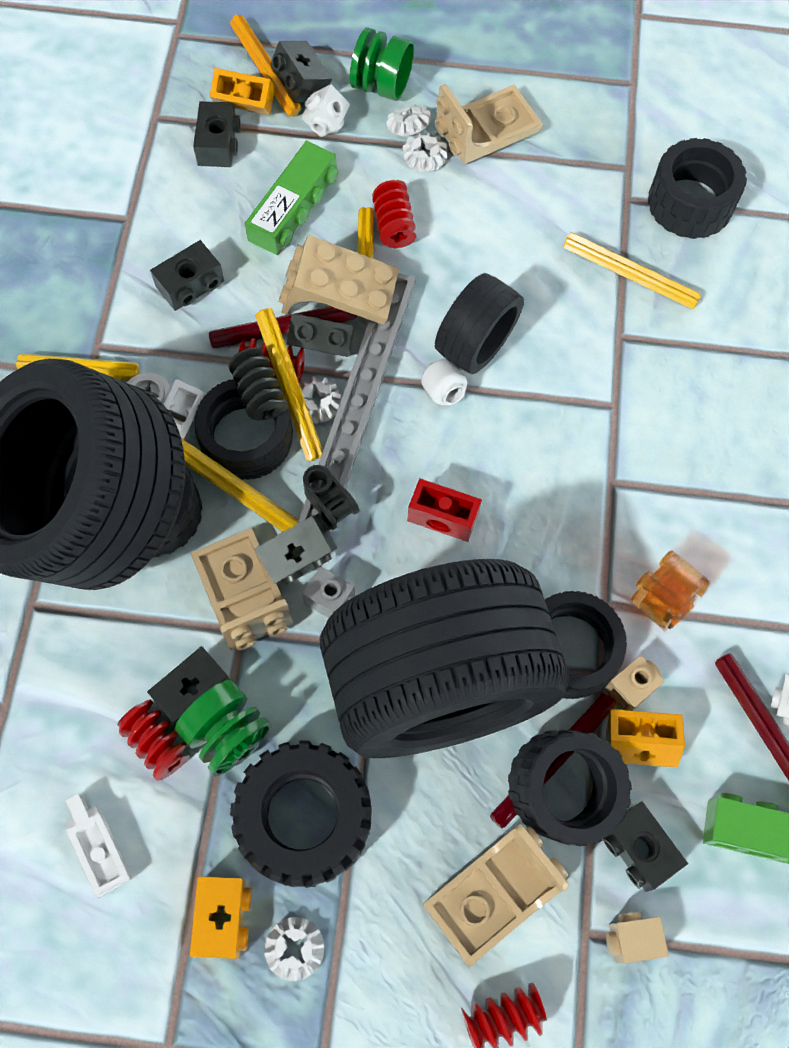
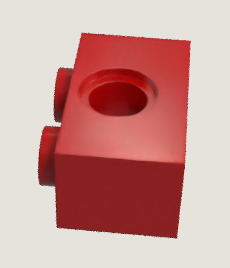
M419 478L408 506L407 521L469 542L479 515L482 499Z

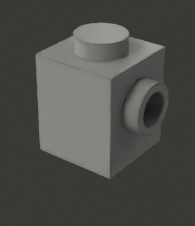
M320 566L302 592L304 604L329 618L338 607L355 597V587Z

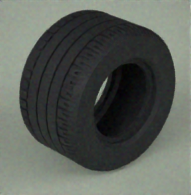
M55 358L29 363L0 381V574L83 590L105 589L130 579L144 568L162 547L174 526L180 510L185 486V457L181 436L175 420L162 402L146 390L79 363Z
M473 559L424 568L393 578L367 589L338 607L328 618L320 634V650L342 737L349 748L366 758H393L429 752L468 742L512 727L541 714L557 704L563 698L570 681L569 670L538 580L532 572L508 560Z

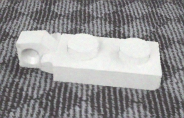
M79 793L65 800L72 819L66 822L68 827L66 833L95 897L100 898L132 880L108 824L98 807L95 806L90 809L84 796H80Z

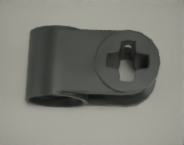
M313 465L304 472V494L330 530H335L337 523L350 514L356 515L360 512L355 499L342 487L327 467ZM316 480L326 483L321 489H315L310 486Z

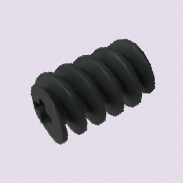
M255 347L235 354L231 358L228 367L233 375L234 383L237 385L238 393L242 396L241 399L246 407L248 417L258 421L269 420L283 414L289 406L286 400H282L284 393L283 390L278 389V379L273 378L275 372L274 369L269 367V358L262 356L264 353L262 348Z

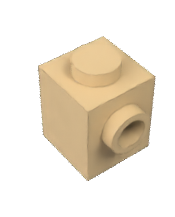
M640 655L613 678L604 690L623 710L632 711L665 681L660 677L661 672L658 667Z
M641 912L620 914L618 915L619 923L609 924L610 932L606 933L607 947L610 955L616 957V963H631L669 957L661 917L642 919Z

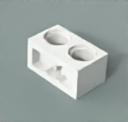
M175 379L164 406L171 413L172 418H174L181 438L185 440L195 419L197 407L206 392Z

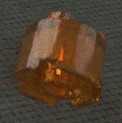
M673 550L669 551L659 562L660 568L654 574L648 571L639 579L636 584L639 589L631 598L633 604L664 632H666L667 628L672 629L694 608L693 603L697 598L696 594L702 598L711 584L709 579Z

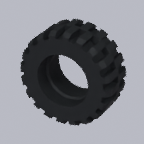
M299 740L297 745H290L289 742L279 744V749L271 753L269 750H266L259 755L261 760L254 766L250 763L245 769V778L242 783L237 782L234 790L236 798L235 802L231 803L230 815L233 817L231 829L242 856L260 874L284 886L294 888L316 887L318 884L328 883L336 879L339 874L347 871L364 850L371 829L372 807L370 794L363 780V775L357 766L354 767L350 763L349 758L342 752L337 753L332 750L331 746L320 743L319 746L312 745L309 740ZM297 780H312L323 785L332 794L337 807V818L332 832L322 843L309 849H293L282 844L272 833L268 820L269 807L275 794L285 785Z

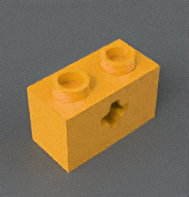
M214 67L209 97L214 102L233 103L236 109L270 116L275 86L267 78Z
M610 709L606 728V740L611 743L614 749L619 751L625 764L678 768L685 748L683 715Z
M197 877L189 957L240 959V951L247 950L248 927H243L244 911H250L252 888L246 887V880L242 878ZM222 907H225V913L231 914V921L224 922L223 930H220V923L214 921L215 914H220Z

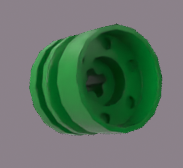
M365 27L357 40L351 60L349 74L351 87L355 89L363 88L365 92L371 93L377 85L379 96L398 101L402 97L410 77L414 59V42L393 36L387 44L385 32L379 31L376 34L375 29Z
M225 680L201 695L181 715L175 726L177 733L191 749L205 744L200 751L199 758L203 763L210 762L208 769L215 777L226 773L246 760L258 748L272 727L265 717L259 718L260 712L256 707L242 711L248 699L232 680Z

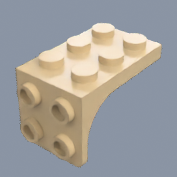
M446 84L439 87V96L436 99L438 108L437 118L435 119L436 129L440 135L445 136L449 142L451 152L455 156L457 155L463 164L474 161L542 130L543 123L515 84L464 106L459 104Z
M308 235L303 246L297 245L293 259L290 260L285 276L287 281L283 285L278 301L283 303L281 313L287 315L291 306L298 302L313 301L384 325L388 319L399 268Z
M252 528L190 553L219 622L220 630L230 650L235 648L237 650L247 649L256 644V639L268 634L270 637L280 635L288 629L289 625L293 624L286 600L283 599L277 584L273 583L254 549L260 545Z
M521 824L517 825L423 904V907L469 968L535 911L569 887L565 880L568 877L567 871L556 858L553 857L549 860L540 848L544 845L541 838L530 826L525 829Z

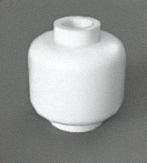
M447 359L434 361L427 366L422 375L421 383L424 390L433 402L438 405L456 404L465 395L467 388L466 377L452 361L450 362Z

